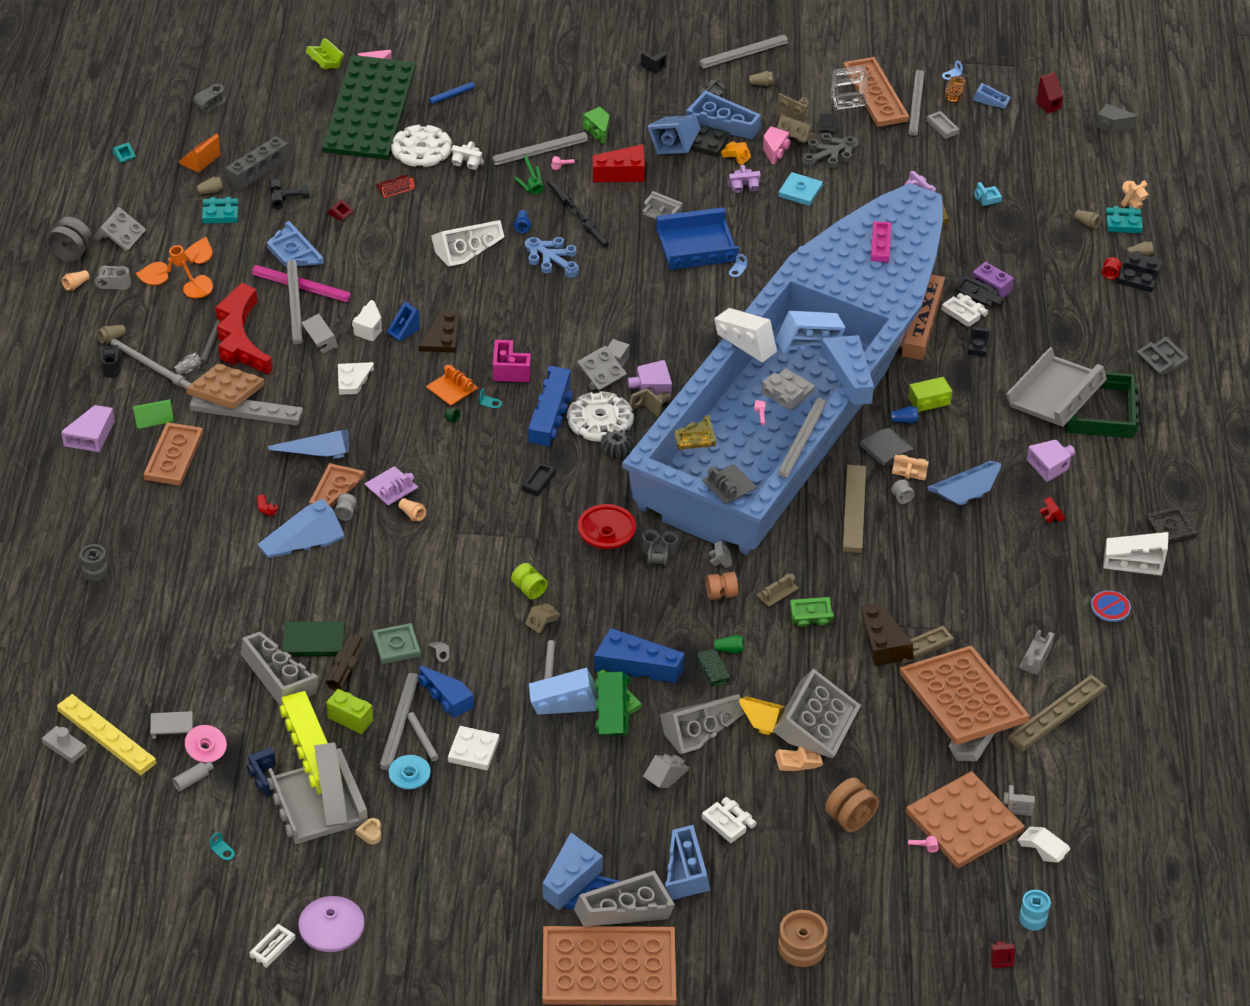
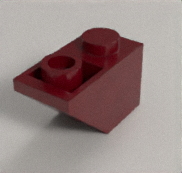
M1051 72L1040 76L1036 103L1047 114L1060 110L1063 94L1056 73Z

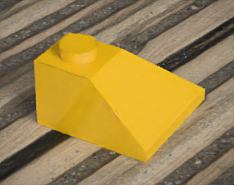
M748 696L739 700L754 728L759 729V733L770 735L771 732L774 733L773 729L786 706Z

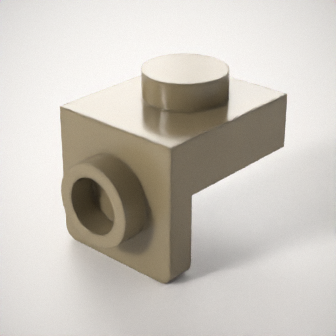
M549 604L534 606L530 610L526 625L537 633H542L546 623L558 621L560 613L555 611L554 607Z

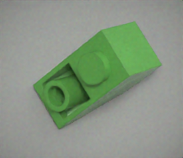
M601 107L584 113L583 127L602 144H605L607 140L610 115Z

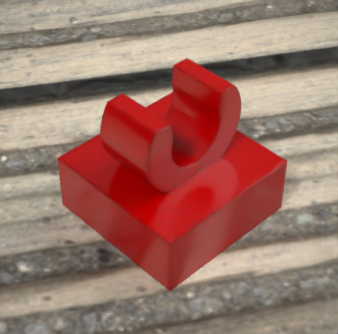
M1051 497L1044 500L1048 507H1043L1040 512L1043 516L1049 513L1044 517L1048 523L1052 522L1055 517L1059 522L1065 519V516Z

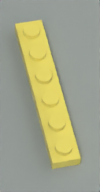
M73 694L57 705V710L140 776L156 764V758Z

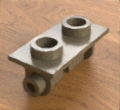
M792 573L785 574L777 582L764 587L756 596L768 607L774 605L799 589L794 584L795 576Z

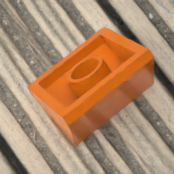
M215 134L203 141L178 162L198 173L201 172L221 155L219 136Z

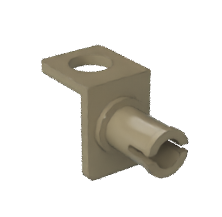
M644 389L631 395L629 405L632 407V410L644 405L658 417L661 416L663 404L671 402V395L668 391L655 395L649 389ZM641 396L640 401L634 404L635 400Z

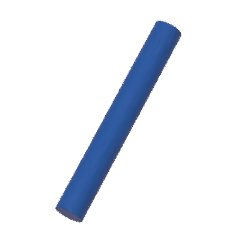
M473 82L433 96L429 98V103L434 104L475 88Z

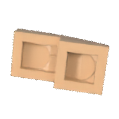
M799 747L797 751L778 749L775 754L779 771L813 769L823 765L820 754Z

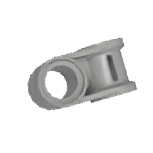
M105 265L99 268V276L95 279V284L98 288L126 290L131 287V278L127 267Z

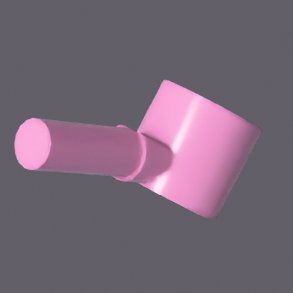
M555 156L552 159L551 167L553 170H559L561 165L574 164L575 161L574 159L561 160Z
M756 400L754 411L760 412V423L765 425L766 403Z
M929 836L926 840H908V845L927 846L928 852L931 853L938 851V842L934 836Z

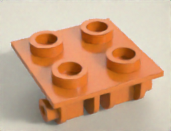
M446 365L444 367L445 374L426 386L427 389L450 406L478 389L472 379H468L461 371H456L453 365Z

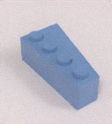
M704 91L686 110L687 115H696L699 125L729 132L730 135L753 139L762 129L760 114L708 91Z

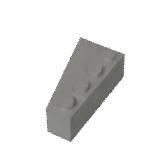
M654 870L580 894L574 910L582 925L587 927L667 920L675 904Z

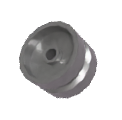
M63 217L47 235L46 243L50 252L55 257L65 262H76L91 245L93 239L91 231L82 221L73 217Z

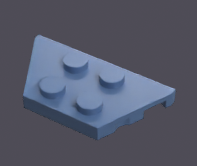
M290 221L285 223V228L282 231L278 230L275 236L267 242V248L284 267H287L289 260H295L297 266L324 264V258Z

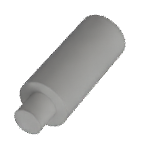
M210 761L206 764L201 762L172 779L173 784L181 792L209 775L208 771L214 769Z

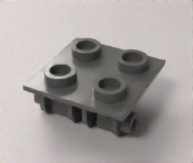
M735 464L721 471L716 467H710L707 471L708 477L702 479L725 504L757 489V486Z

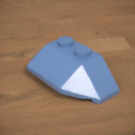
M988 461L930 485L927 488L930 492L949 502L963 505L968 502L967 500L980 498L983 496V493L990 491L1001 468V464Z

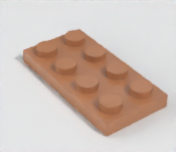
M167 422L143 474L144 480L181 486L203 436V428Z

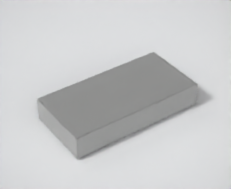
M941 111L927 116L926 121L945 139L959 134L960 129Z

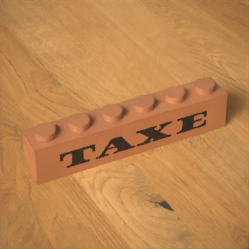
M931 275L921 310L909 325L904 336L905 338H903L899 348L902 349L903 357L924 359L943 294L945 277Z

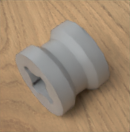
M899 480L891 488L893 495L896 496L900 504L908 503L914 498L915 492L910 488L907 480Z

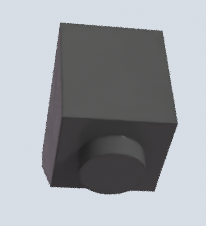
M1106 104L1098 114L1096 127L1110 133L1134 130L1137 114Z

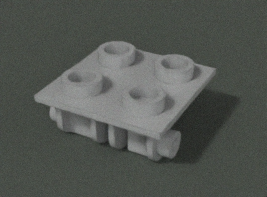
M606 345L577 361L591 380L589 384L591 390L599 391L627 375Z

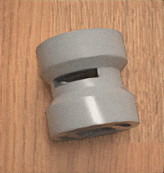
M345 493L338 497L334 510L338 519L345 521L352 519L357 500L353 495Z

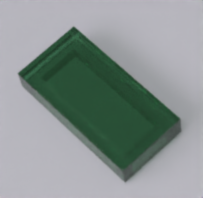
M715 648L696 654V659L711 687L730 682V675Z

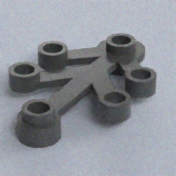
M824 133L821 136V142L824 144L818 143L816 139H809V149L824 151L814 155L805 154L802 158V166L806 169H812L815 167L817 160L831 155L828 158V166L836 168L838 166L839 151L843 149L845 151L842 152L841 160L843 162H850L852 158L851 152L858 147V140L851 136L844 139L832 138L829 133Z

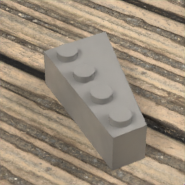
M257 632L242 638L241 656L280 706H282L281 697L302 691H305L308 697L317 694L318 676L314 673L310 674L306 671L304 665L293 661L290 654L279 650L278 645L263 633Z

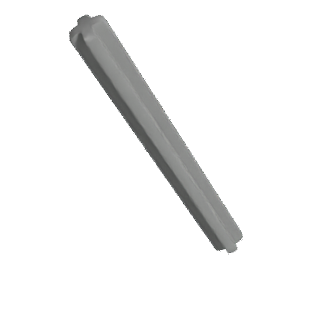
M780 35L701 59L700 66L705 69L787 44L788 38L786 35Z
M916 70L908 133L910 136L918 134L924 80L923 70Z
M581 132L494 155L493 163L500 165L523 159L525 155L530 157L587 142L588 136L586 132Z
M289 260L287 262L292 339L293 343L297 345L303 342L296 261Z
M817 398L778 470L779 477L787 478L825 407L826 401L824 399Z
M409 673L380 762L382 770L389 771V767L394 761L419 680L416 673Z

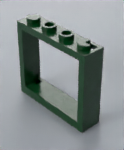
M1105 372L1107 380L1099 387L1100 389L1127 391V422L1076 418L1075 413L1066 423V433L1134 438V433L1138 431L1139 420H1136L1139 414V407H1136L1138 405V394L1135 393L1138 390V383H1135V374Z

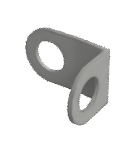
M443 642L429 644V646L436 649L438 661L446 662L449 659L450 652L447 644ZM442 651H445L447 654L445 659L440 658Z

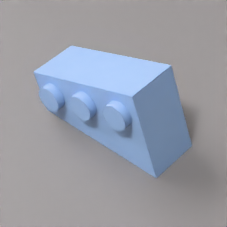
M788 311L776 341L783 354H786L792 349L799 348L804 350L806 346L810 345L821 346L822 338L841 337L846 327L837 313Z
M588 668L529 684L531 704L537 715L596 711V699H599L598 691H596L595 682Z

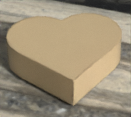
M376 818L366 820L355 830L356 835L369 844L374 845L381 841V823Z

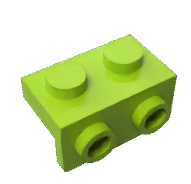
M323 38L321 46H307L306 53L311 56V59L326 70H329V68L339 69L344 56L326 38Z

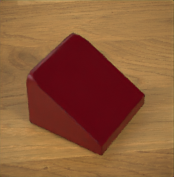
M340 199L330 208L327 214L343 221L353 210Z

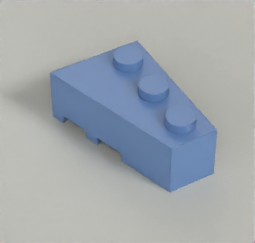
M693 825L672 830L670 860L667 869L668 876L665 884L666 891L672 900L710 891L708 876Z
M570 833L543 882V899L560 910L602 872L603 856L573 833Z

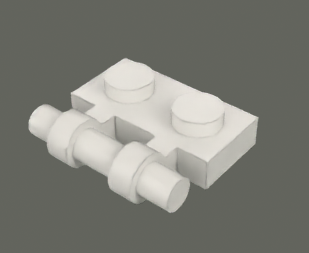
M961 293L957 295V298L953 296L943 303L941 308L942 311L967 327L977 322L981 315L985 317L988 314V310L984 308V305L972 301L970 296Z
M725 797L721 802L724 807L716 802L702 813V819L730 843L746 833L745 825L753 829L757 824L752 819L750 813L744 812L739 808L737 802L731 801L728 797Z

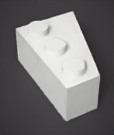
M728 308L714 318L719 336L763 363L777 352L770 319Z
M1168 532L1107 538L1103 568L1162 576L1168 550Z

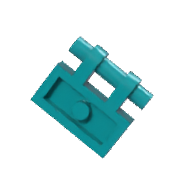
M210 197V199H203V206H209L203 207V224L238 223V206H232L238 205V198L226 197V199H216L215 197Z
M1113 206V208L1106 207V214H1111L1106 217L1107 232L1142 233V217H1139L1141 216V209H1134V207L1119 208V206Z

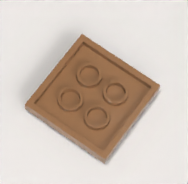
M217 364L187 387V394L235 409L264 386V379L254 374L242 372L239 369Z

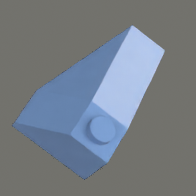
M340 430L268 446V449L333 456V459L345 457L344 453L349 452L348 430Z
M321 499L306 506L258 543V547L267 558L291 554L292 550L303 548L305 551L310 550L311 546H329L345 538V535L333 509L324 499Z

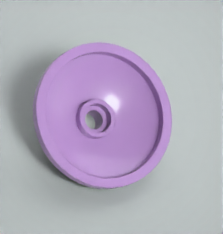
M326 896L311 902L305 907L299 918V932L302 939L310 947L323 952L341 951L352 946L358 941L364 930V916L359 906L353 901L340 896Z

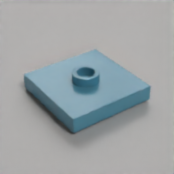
M791 172L779 190L778 197L810 206L823 187V181Z

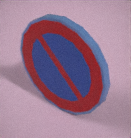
M1115 591L1099 592L1093 597L1091 602L1094 614L1100 619L1109 622L1124 620L1131 610L1130 602L1126 596Z

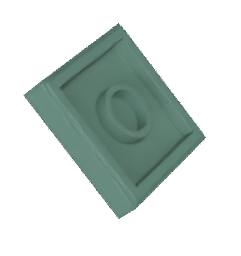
M412 623L372 631L381 664L421 657Z

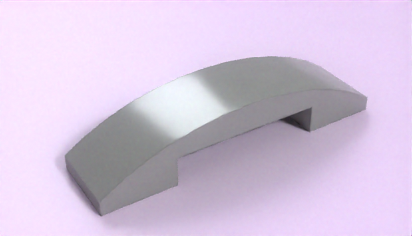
M334 742L314 745L326 827L347 824L336 744Z

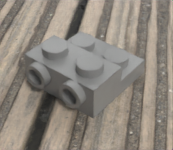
M786 368L779 374L774 372L762 382V394L791 411L815 392V385Z

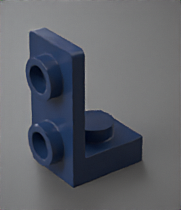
M272 747L248 756V773L251 777L254 776L258 791H263L265 797L270 796L269 783L262 771L276 766L275 752Z

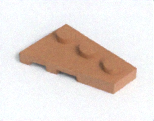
M329 463L309 505L324 499L332 508L337 504L338 497L341 494H347L365 477V471Z

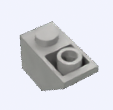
M655 755L643 777L659 788H669L688 771L689 767L684 764V760L679 756Z

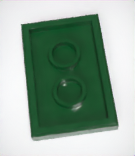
M344 621L284 622L282 652H287L291 656H337L339 650H342L344 645Z

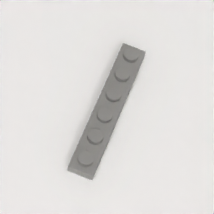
M193 396L189 405L190 411L299 426L303 415L302 407L245 400L235 409H231Z

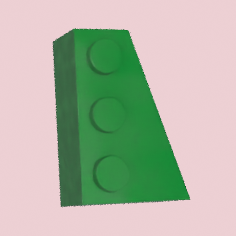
M624 672L598 673V679L595 680V687L599 699H596V711H599V719L596 720V730L603 737L628 736L629 711H627V701H630V694H627V684H631V678Z

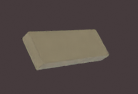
M944 626L910 639L913 643L914 659L954 643L953 636ZM903 659V661H901V662H902L903 664H905V663L910 662V661H912V660H914V659H910V660Z

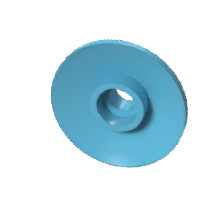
M416 755L401 756L394 760L389 767L391 782L403 789L421 787L428 781L431 774L428 762Z

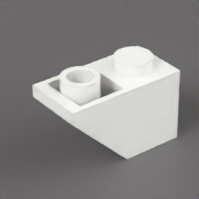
M370 300L362 308L361 313L354 318L352 323L354 335L370 341H374L382 331L381 316L373 300Z

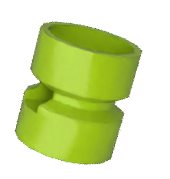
M529 563L519 565L511 576L512 583L532 600L540 597L548 586V581Z

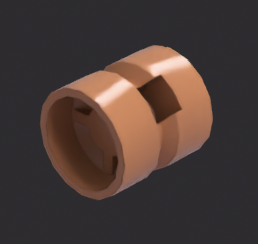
M726 572L722 576L718 574L706 575V590L709 600L721 599L722 596L726 598L738 596V583L735 572Z

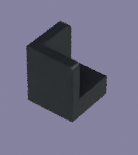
M661 51L652 57L643 52L641 53V66L656 74L666 67L667 54Z

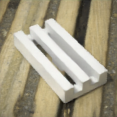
M277 924L249 952L252 959L256 958L258 963L262 962L263 966L267 968L295 940V934ZM280 932H282V934L276 940H273ZM269 944V947L262 954H259Z

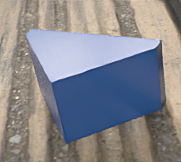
M404 301L387 330V333L398 341H402L420 330L419 310Z

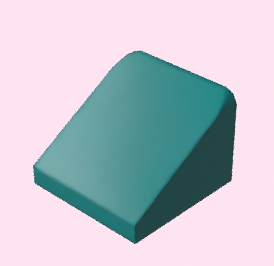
M129 142L116 146L112 150L119 163L136 158Z

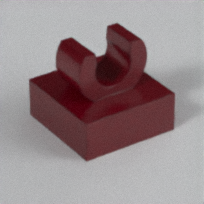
M996 941L995 945H991L992 968L1014 967L1015 947L1013 943L1005 944V941Z

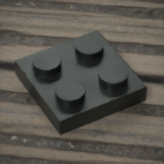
M700 125L701 129L690 150L718 157L729 139V132Z

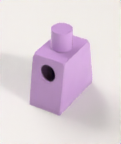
M665 360L638 366L637 377L627 378L629 389L639 388L640 391L649 389L655 395L668 391L672 395V382Z
M1051 440L1029 446L1026 460L1048 482L1069 469L1070 460L1075 455V450L1071 445L1063 447L1057 440Z

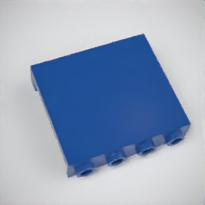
M724 207L656 216V231L670 270L736 261V256L739 254V246H735L725 221L726 211Z

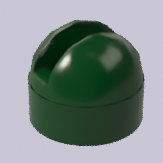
M456 408L446 409L444 412L445 419L448 422L456 423L460 418V410Z

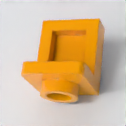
M730 142L721 151L723 158L736 157L739 165H743L751 158L745 142Z

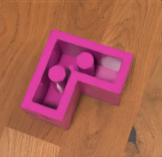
M495 340L493 381L530 382L531 353H513V340Z

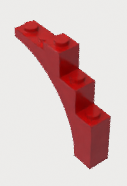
M241 283L216 306L217 319L221 322L217 325L218 339L222 341L218 345L219 357L224 362L232 365L241 362L269 375L273 371L272 358L256 348L244 331L245 320L252 308L258 303L257 291L255 288Z

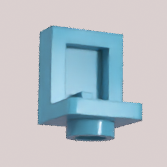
M981 182L977 183L975 197L982 206L1002 201V196L995 186L984 188Z

